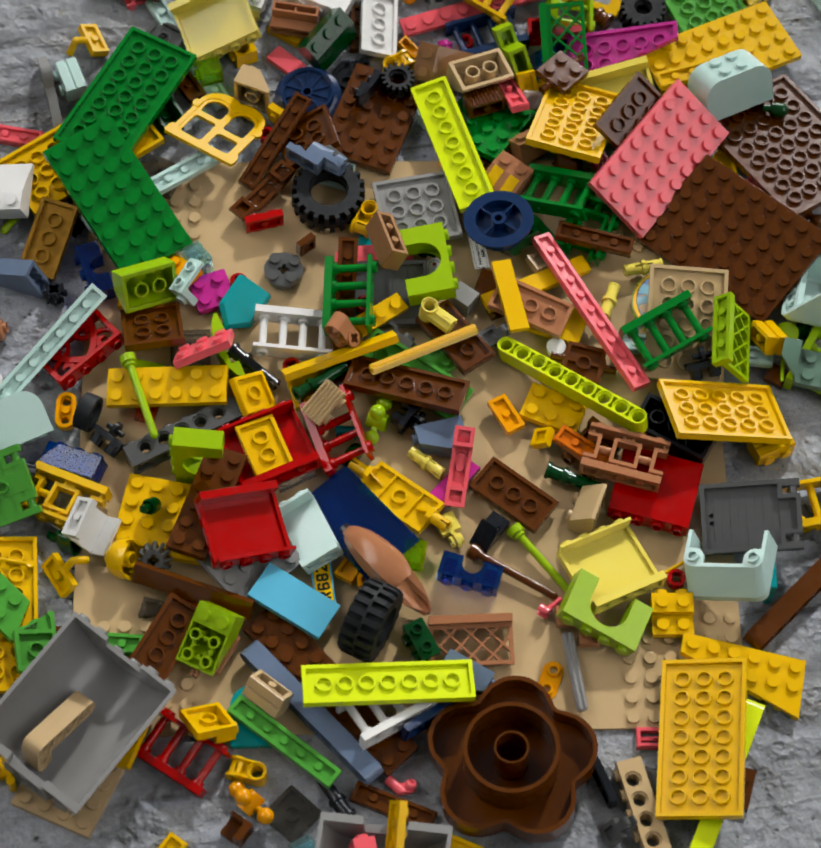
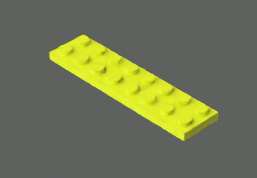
M442 76L411 87L410 90L460 213H464L476 198L493 192V188L447 78Z
M472 659L301 665L303 707L465 702L476 700Z

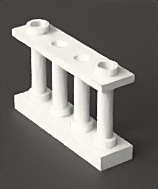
M256 304L254 321L260 322L259 342H253L251 354L258 357H294L300 360H310L332 352L333 349H326V336L322 329L323 310ZM268 322L280 324L278 344L266 343ZM288 324L299 325L298 346L286 345ZM307 326L319 327L318 348L306 347Z
M415 703V705L409 708L404 707L403 704H392L398 713L391 718L386 717L379 705H368L380 722L374 727H368L354 706H336V712L340 714L347 710L361 730L359 745L364 751L401 731L404 724L432 708L437 703Z

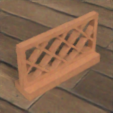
M512 613L428 616V629L432 636L433 631H442L447 635L441 644L436 641L439 649L446 655L448 651L442 646L451 639L458 645L455 651L464 650L469 655V659L473 658L475 662L482 666L515 665ZM499 628H508V637L504 641L494 634ZM478 629H484L489 634L483 642L473 635ZM457 630H463L468 635L462 643L452 636ZM491 637L501 644L494 652L484 645ZM470 638L479 644V647L473 653L463 646ZM504 647L510 653V660H501L495 654ZM481 648L491 655L486 661H480L474 656Z

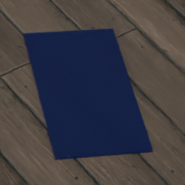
M346 465L312 492L344 552L343 556L367 580L370 577L356 562L344 542L343 533L339 530L342 525L348 523L350 526H360L369 529L390 542L402 554H405L420 541Z

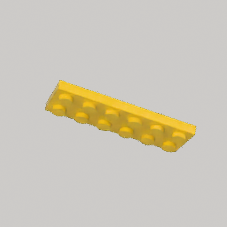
M228 365L184 366L176 369L175 366L135 368L149 407L227 405ZM108 368L106 398L108 409L140 408L129 373L125 368Z

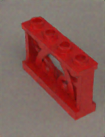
M96 309L51 358L52 361L56 362L53 369L48 364L43 369L66 391L72 388L83 376L88 375L99 363L104 362L115 350L120 349L124 344V337ZM99 320L105 327L96 330L95 323ZM103 332L111 333L112 336L102 343V340L107 337L105 335L98 336V334ZM90 339L86 355L69 357L71 342L74 340L86 341ZM62 364H64L63 371L65 374L63 376H60L58 374V369Z

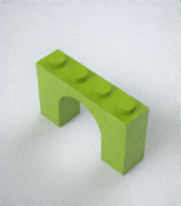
M442 222L399 230L408 251V256L429 253L440 259V265L433 273L405 280L410 306L420 305L426 297H432L437 301L456 298L455 290L459 289L457 277L453 278L452 273H456L454 261L450 262L449 257L453 255L451 245L446 244V241L450 240L448 229H443Z
M174 427L173 434L169 435L168 446L170 447L172 475H175L176 482L192 484L203 457L223 458L224 431Z
M581 568L573 575L556 613V617L561 619L562 623L579 629L580 633L597 639V642L601 645L615 649V652L619 655H631L638 647L653 608L634 599L627 604L618 626L611 627L600 623L594 617L590 606L591 597L600 578Z

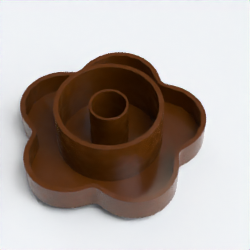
M507 676L496 680L484 690L477 701L458 703L445 708L433 719L428 732L429 756L434 768L443 777L440 786L442 813L449 825L453 826V829L470 837H488L506 831L521 840L532 843H543L558 838L568 829L573 820L576 790L588 781L595 770L598 741L594 730L578 715L557 709L546 689L535 680L524 676Z

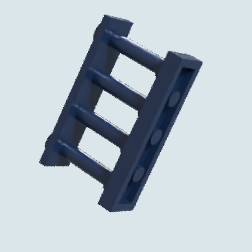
M511 5L505 16L508 22L513 25L517 40L524 44L526 50H528L530 38L527 33L521 35L518 33L512 20L515 17V5ZM485 13L445 23V37L453 35L461 51L479 54L498 48L496 41L484 44L478 28L488 26L494 39L491 28L496 27V23L491 19L492 17ZM471 31L477 47L468 49L461 33Z

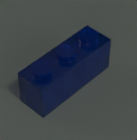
M49 441L39 460L99 484L108 467L101 454L96 452L91 454L80 447L72 448L61 441L57 443Z

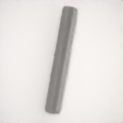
M572 632L563 633L562 642L576 710L584 712L588 710V703L574 636Z

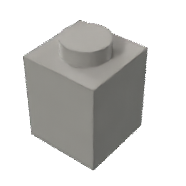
M460 281L458 283L459 289L455 290L457 297L451 298L449 301L459 312L468 316L478 305L480 293Z

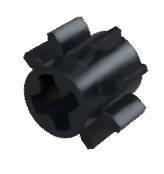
M53 281V283L45 285L46 291H43L42 294L43 298H46L47 304L51 303L56 307L60 303H65L64 297L68 296L67 290L64 289L63 283L58 284Z

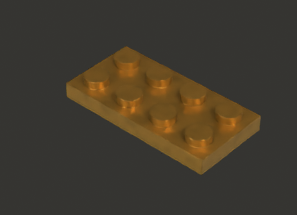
M42 196L21 259L33 260L49 280H56L79 214L78 208L75 205Z

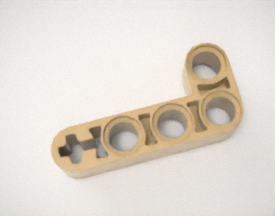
M75 691L25 737L22 742V760L38 772L43 771L51 761V751L89 717L95 708V702L81 692Z

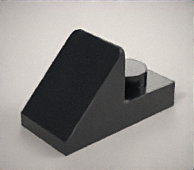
M492 511L486 520L482 519L469 544L473 545V543H476L487 554L508 528L510 521Z

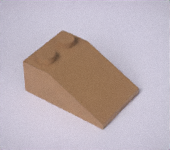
M421 41L413 74H415V79L428 82L446 76L448 62L475 54Z

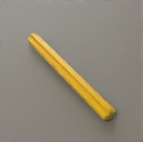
M475 324L460 328L369 365V370L372 375L379 374L478 334V329Z

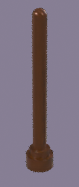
M473 543L466 557L470 560H481L553 600L557 599V592L485 554L484 550L481 549L482 547L476 543Z

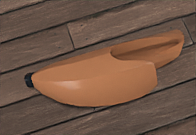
M348 523L341 526L339 530L343 533L344 542L348 550L370 578H377L399 588L404 595L402 604L424 616L431 612V604L422 583L411 570L403 554L396 547L369 529L360 526H350Z

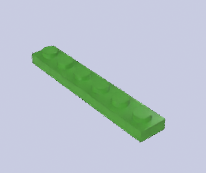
M240 694L227 709V713L328 790L342 774L341 769Z

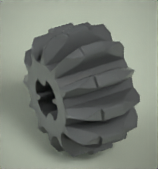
M153 541L152 545L147 542L144 545L145 549L141 548L139 550L141 556L137 557V561L164 570L171 568L169 562L173 560V557L167 556L171 551L163 549L165 543L158 547L157 541ZM153 555H156L155 558H159L157 562H154L155 559H151Z

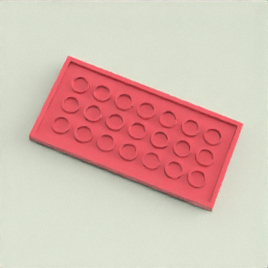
M677 79L587 185L641 239L655 224L657 218L668 208L674 193L681 188L683 182L707 154L710 156L713 154L729 132L690 90Z

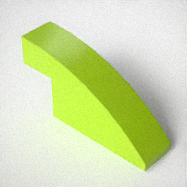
M507 21L491 28L496 44L502 51L514 75L515 73L533 69L526 47L517 40L513 25Z

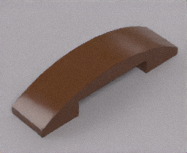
M281 159L269 170V176L245 198L242 196L229 208V211L242 221H244L245 216L253 213L257 214L283 190L296 170Z

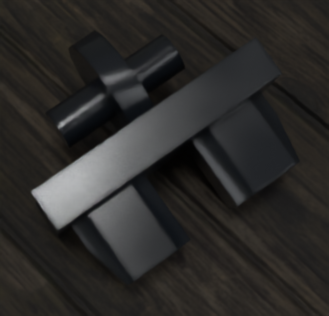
M698 347V353L692 354V360L699 359L698 362L684 364L685 371L689 372V376L693 381L703 379L702 368L708 367L709 377L721 375V366L715 367L712 364V359L706 360L707 357L712 356V351L705 352L703 347Z
M402 402L401 408L407 411L406 414L403 415L395 411L390 420L393 425L398 427L397 433L403 436L409 426L414 430V426L425 424L426 421L423 418L426 414L421 412L422 407Z
M109 422L106 425L110 429L108 432L95 423L92 426L95 431L89 440L98 447L102 445L105 439L110 441L103 451L115 458L121 450L123 451V447L126 446L116 438L117 436L120 438L125 436V433L122 432L123 424L117 422L113 425Z

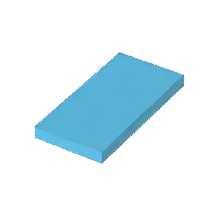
M272 563L267 565L247 594L248 598L254 599L257 604L316 640L320 639L341 607L338 603Z

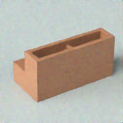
M277 0L273 2L270 33L306 38L319 23V7Z

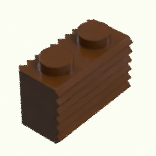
M497 83L462 93L463 106L469 119L506 110L505 97Z

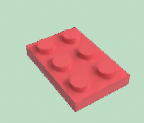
M232 328L228 330L220 329L209 338L203 336L197 339L194 344L189 345V343L181 345L173 360L175 368L179 369L231 348L235 336Z

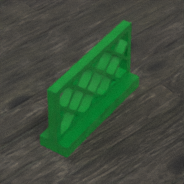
M584 2L539 3L543 64L556 54L553 48L559 42L566 48L563 51L564 53L568 50L575 56L583 53L585 60L582 62L584 63V68L588 70ZM580 6V13L576 18L568 13L572 7ZM559 8L563 13L556 20L551 16V9ZM565 15L573 20L567 28L560 23ZM575 23L582 28L577 36L570 31V28ZM557 24L564 29L559 37L552 33L553 28ZM566 33L574 37L568 46L561 41ZM576 41L583 45V49L578 54L571 49Z

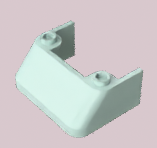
M821 254L783 300L781 314L787 320L821 327Z
M689 529L684 552V567L687 589L689 593H693V599L761 602L769 596L778 547L769 530H764L761 549L747 551L743 557V563L740 564L704 563L703 545L694 530Z

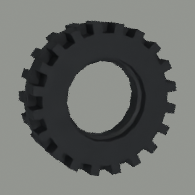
M350 163L341 176L327 172L324 169L317 176L301 168L299 176L294 177V185H292L294 213L296 216L300 215V222L302 224L307 221L308 228L310 229L316 226L319 227V232H323L324 229H330V233H334L335 228L340 227L341 231L345 230V225L347 223L351 224L361 204L365 201L364 180L360 179V172L358 170L353 172V165ZM320 182H337L345 188L346 197L338 204L323 205L313 200L311 189Z

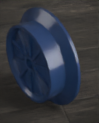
M301 67L288 73L279 82L275 91V104L285 109L294 93L298 92L312 99V104L306 113L325 103L331 118H333L342 93L337 80L330 73L315 67Z
M493 191L479 196L468 206L464 215V227L468 236L474 242L491 251H506L517 246L529 234L534 222L533 210L530 204L518 194L508 191Z

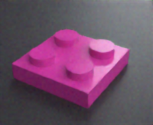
M224 269L204 274L189 286L190 292L198 299L195 305L199 315L219 310L218 304L231 287Z

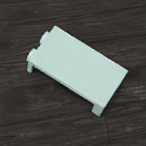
M307 488L298 491L290 499L279 503L287 535L292 545H296V551L299 553L300 558L299 563L308 575L344 554L315 497Z

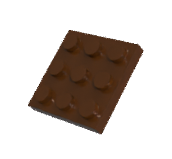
M325 103L304 115L282 149L286 163L295 170L301 166L286 158V146L289 142L300 145L305 151L314 141L324 146L332 145L334 148L341 146Z
M179 302L156 305L128 314L124 312V309L120 310L126 352L185 344Z

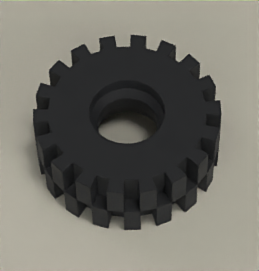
M622 0L619 11V21L622 22L621 26L625 28L664 22L666 13L665 1ZM643 8L650 13L640 14L636 9Z

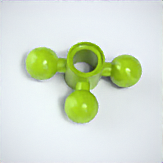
M379 397L376 405L370 408L365 426L371 429L366 431L365 435L367 440L372 442L373 446L379 441L377 431L385 432L387 429L390 415L385 414V411L392 407V400Z

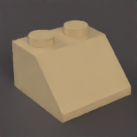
M242 64L234 79L235 99L241 105H247L268 114L267 107L270 105V90L261 71L254 66Z
M607 484L582 486L580 493H575L572 504H575L573 510L569 509L566 521L569 522L568 530L580 534L593 532L604 503Z

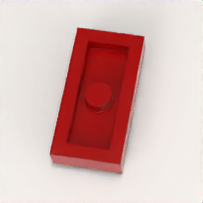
M272 209L268 212L253 213L245 216L246 233L283 226L284 214L282 209Z

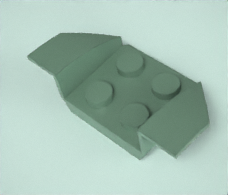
M785 337L781 355L793 374L794 385L821 392V353L801 349L803 340Z

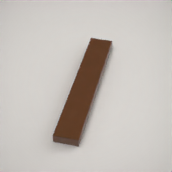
M298 92L294 93L238 180L240 185L253 191L262 182L311 106L312 99Z
M140 561L135 563L132 582L167 594L173 592L182 599L197 604L200 600L210 601L245 617V620L248 621L252 616L254 599Z

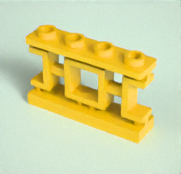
M39 460L36 462V474L33 480L38 482L35 486L38 498H35V501L37 503L40 496L46 499L42 504L44 512L34 516L44 523L49 521L54 523L59 529H63L77 497H83L82 493L90 495V498L97 501V505L105 508L106 502L109 503L113 497L107 486ZM46 479L55 482L50 491L44 489L48 483ZM60 491L73 496L66 510L53 505ZM27 502L22 503L24 510L29 508Z

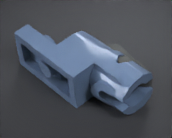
M314 141L306 151L300 145H295L292 142H289L286 146L287 159L317 176L323 169L341 176L348 167V158L332 145L324 146Z

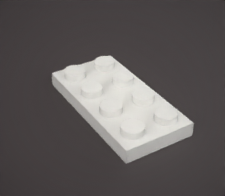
M361 0L359 53L384 59L397 53L398 0Z

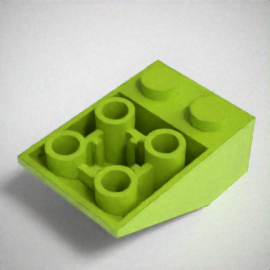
M200 600L176 660L213 676L237 638L245 617L210 601Z

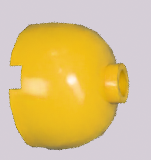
M130 538L118 539L105 552L104 561L106 567L114 577L132 580L137 557L141 556L138 552V547H142L138 540Z

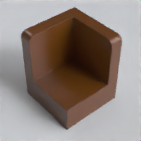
M231 811L229 814L230 820L220 831V834L241 848L254 832L253 824L236 812Z

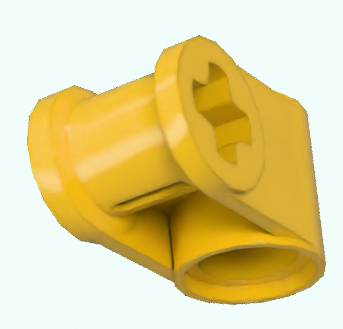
M402 49L383 60L382 71H384L385 67L388 68L389 64L394 66V63H398V66L403 63L404 67L408 65L409 70H414L416 60L410 57L407 49Z
M366 200L361 204L356 216L351 221L350 233L354 234L356 232L369 239L365 226L374 213L378 211L375 201Z
M240 755L231 756L230 760L232 762L229 771L225 773V778L230 781H241L254 787H262L267 783L268 775L266 766L263 763ZM257 771L263 773L260 777L252 776Z

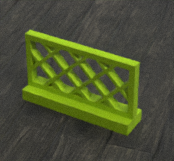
M730 291L714 297L712 364L715 367L722 365L745 384L749 382L751 317L735 303V295Z

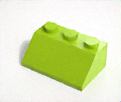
M165 256L111 271L114 291L126 314L176 300V296L169 290L174 279L177 277L175 262Z

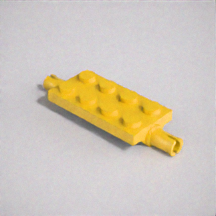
M357 458L352 459L354 462L350 461L348 464V468L360 475L362 479L355 488V492L416 534L420 535L429 524H433L444 533L447 531L446 528H450L452 522L439 514L445 507L444 502L383 461H380L376 466H367Z

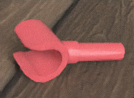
M124 0L129 11L135 10L138 5L145 4L146 2L144 0Z
M558 597L548 606L541 603L536 614L542 618H548L552 609L562 602L563 599Z

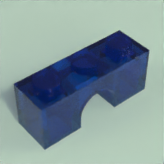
M97 240L75 246L73 260L76 266H80L81 270L78 272L81 282L85 281L87 285L84 289L86 290L93 283L107 295L104 301L116 298L109 271L101 274L93 272L96 268L104 266L103 255Z
M444 550L437 571V581L447 586H458L465 591L473 590L480 592V594L486 597H497L504 572L503 566L484 561L483 567L479 572L468 573L463 568L464 555Z

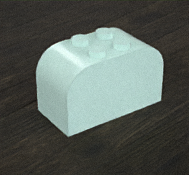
M744 49L728 52L723 56L713 58L697 66L688 79V89L718 121L773 99V82L770 69Z
M9 391L0 395V450L14 444L23 446L52 434L54 429L38 396L27 391H20L11 394Z

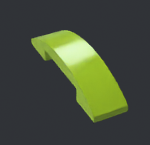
M214 313L212 317V336L218 330L224 329L217 313ZM226 350L216 353L220 365H228V376L230 378L246 375L240 361L231 363Z

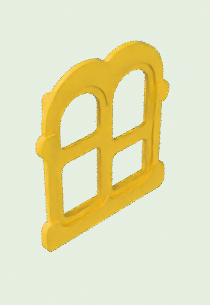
M212 93L203 96L201 99H194L192 107L177 122L169 123L165 127L164 132L231 167L238 161V155L254 139L258 140L262 137L265 119L258 110L247 105H241L238 100L229 95ZM209 103H217L226 108L228 113L223 119H217L203 112L202 109ZM194 117L214 126L202 139H197L181 130ZM236 117H244L255 125L244 138H239L224 130V127ZM218 135L236 146L229 153H224L208 143Z

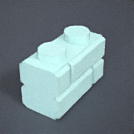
M71 57L65 61L55 62V71H52L55 82L59 81L60 83L58 88L61 96H65L68 102L77 100V98L80 99L87 90V84L76 58Z

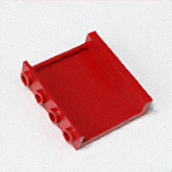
M292 399L281 401L276 406L268 409L264 408L256 414L244 416L236 422L224 424L217 429L218 431H224L225 449L245 455L234 427L273 414L293 461L257 476H254L247 460L239 479L240 485L277 480L279 485L321 467L320 456L314 450L299 420Z
M624 449L621 461L633 464L636 452ZM641 449L640 455L652 458L654 451ZM667 455V459L656 457L653 469L663 471L658 493L615 482L607 516L613 520L631 517L630 523L635 526H646L654 531H665L674 536L686 537L704 464ZM638 463L636 470L648 473L650 466Z
M277 480L203 491L197 494L194 504L213 569L221 568V570H227L235 565L245 567L253 562L267 563L275 558L285 560L290 558L297 549L296 545H290L276 498Z

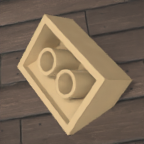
M500 48L448 62L446 73L452 89L461 93L515 77Z

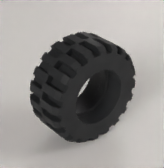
M377 578L366 580L355 595L343 620L344 622L340 628L337 641L339 649L365 663L374 661L385 646L395 626L402 607L404 596L402 591Z

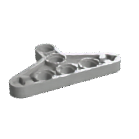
M47 56L37 59L53 127L55 128L63 122L51 66L48 63Z

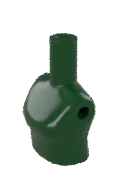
M58 530L57 533L51 531L47 533L46 538L57 543L62 553H70L73 556H77L81 552L82 548L61 534L62 530Z

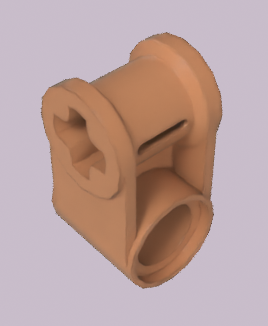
M339 311L334 312L324 328L325 332L331 337L338 348H344L345 346L357 347L361 339L359 332L352 325L347 315Z

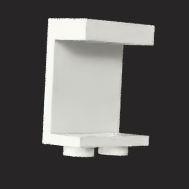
M78 496L61 534L89 554L104 557L105 552L114 540L122 520L109 517L96 508L98 502L94 499Z

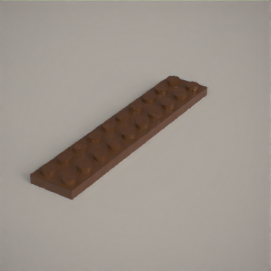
M267 609L243 628V632L253 642L258 640L301 684V665L336 664L305 632ZM368 705L354 706L368 727H374L380 723ZM336 706L324 707L359 742L361 730L347 710L337 714ZM401 731L366 749L384 769L383 774L387 778L419 750V747L411 739L404 742L399 737Z

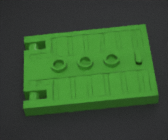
M14 444L0 450V528L44 512L42 506L36 504L35 498H38V494L25 458L20 459L18 453L22 451L20 444ZM11 456L13 462L8 463L6 457ZM24 502H27L29 506L26 510H24L22 504Z

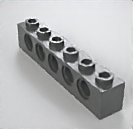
M228 397L227 405L203 407L197 413L186 415L180 421L165 425L157 431V439H152L148 433L137 441L127 443L123 447L124 457L133 473L140 474L171 459L168 443H160L169 441V435L173 434L174 427L217 430L224 424L238 421L243 415L233 397ZM216 416H223L220 419L214 418ZM199 424L205 425L203 427H197V425ZM150 450L148 453H143L142 451Z

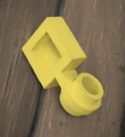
M451 510L442 514L443 517L452 522L450 528H446L447 531L445 533L439 528L437 530L442 538L450 535L448 540L451 547L458 549L462 547V544H465V541L459 532L461 531V526Z

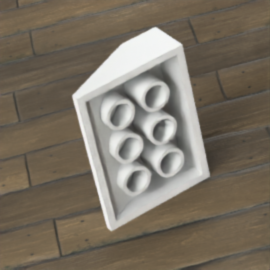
M33 163L0 165V219L28 218L34 173Z

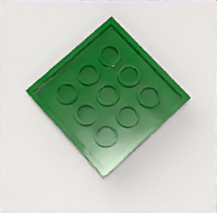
M462 97L457 102L478 155L491 162L503 150L506 152L509 150V139L515 137L518 133L524 132L533 122L537 113L532 109L511 113L505 103L506 110L469 119L463 106Z

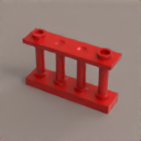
M343 384L339 385V387L347 394L344 399L346 400L349 412L332 419L327 425L323 424L322 426H318L302 412L316 451L320 456L324 472L330 479L338 476L336 469L339 465L362 454H366L371 461L375 459L372 453L375 451L374 446L370 440H367L352 402L355 400L354 395ZM307 401L299 404L301 409L307 403ZM352 419L355 429L330 441L324 440L323 434H325V431ZM359 436L362 446L339 457L331 458L329 452L332 451V448Z
M165 707L159 713L162 717L145 742L141 744L136 757L203 799L207 793L203 788V782L221 755L230 759L231 755L227 751L228 747L223 743L215 744L209 739L196 740L179 766L173 769L167 765L169 757L186 732L191 736L193 734L183 722L174 717L176 714ZM168 721H170L179 728L162 754H158L155 757L150 754L152 751L150 748ZM203 744H205L214 751L197 777H193L190 780L185 776V771Z

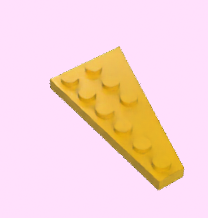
M683 633L679 655L686 659L747 658V693L758 700H764L773 705V708L777 711L787 713L793 720L797 721L799 719L806 661Z

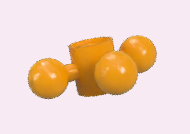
M233 781L229 785V794L235 798L237 806L248 816L252 817L256 812L258 822L263 825H268L273 821V811L268 807H261L265 799L252 788L250 790L246 789L241 781Z

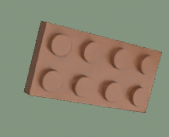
M516 280L529 327L559 340L575 305ZM496 287L487 308L504 315Z

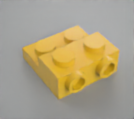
M657 589L654 593H651L649 603L650 607L653 608L650 616L652 638H682L684 632L695 635L693 593H688L686 589H678L675 593H667L665 589Z
M219 702L180 710L179 718L197 741L212 738L217 744L236 740L238 725Z

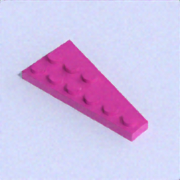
M677 20L586 33L588 71L638 58L678 41ZM571 35L567 36V46L574 39ZM576 41L571 49L578 54L583 49V45ZM569 50L567 51V55L570 58L574 59L576 57Z

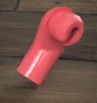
M391 775L384 782L397 795L413 794L417 787V782L414 779L400 783Z

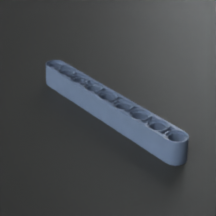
M255 640L240 653L242 660L254 673L260 669L294 694L288 706L290 710L364 785L369 786L384 772L380 763L367 750L363 751L359 742L324 707H303L302 684L258 640Z

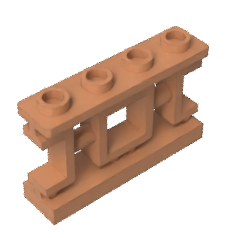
M591 422L587 440L597 443L594 454L583 451L578 473L658 493L663 471L653 468L656 457L667 459L671 442L661 437L654 438L646 436V434L641 432L634 433L621 427L607 426L602 422ZM602 438L614 441L612 448L602 446ZM619 447L636 452L634 463L631 464L614 459L616 448ZM641 449L654 451L652 458L641 456ZM598 453L609 455L608 463L598 461ZM638 463L650 466L648 473L637 471Z

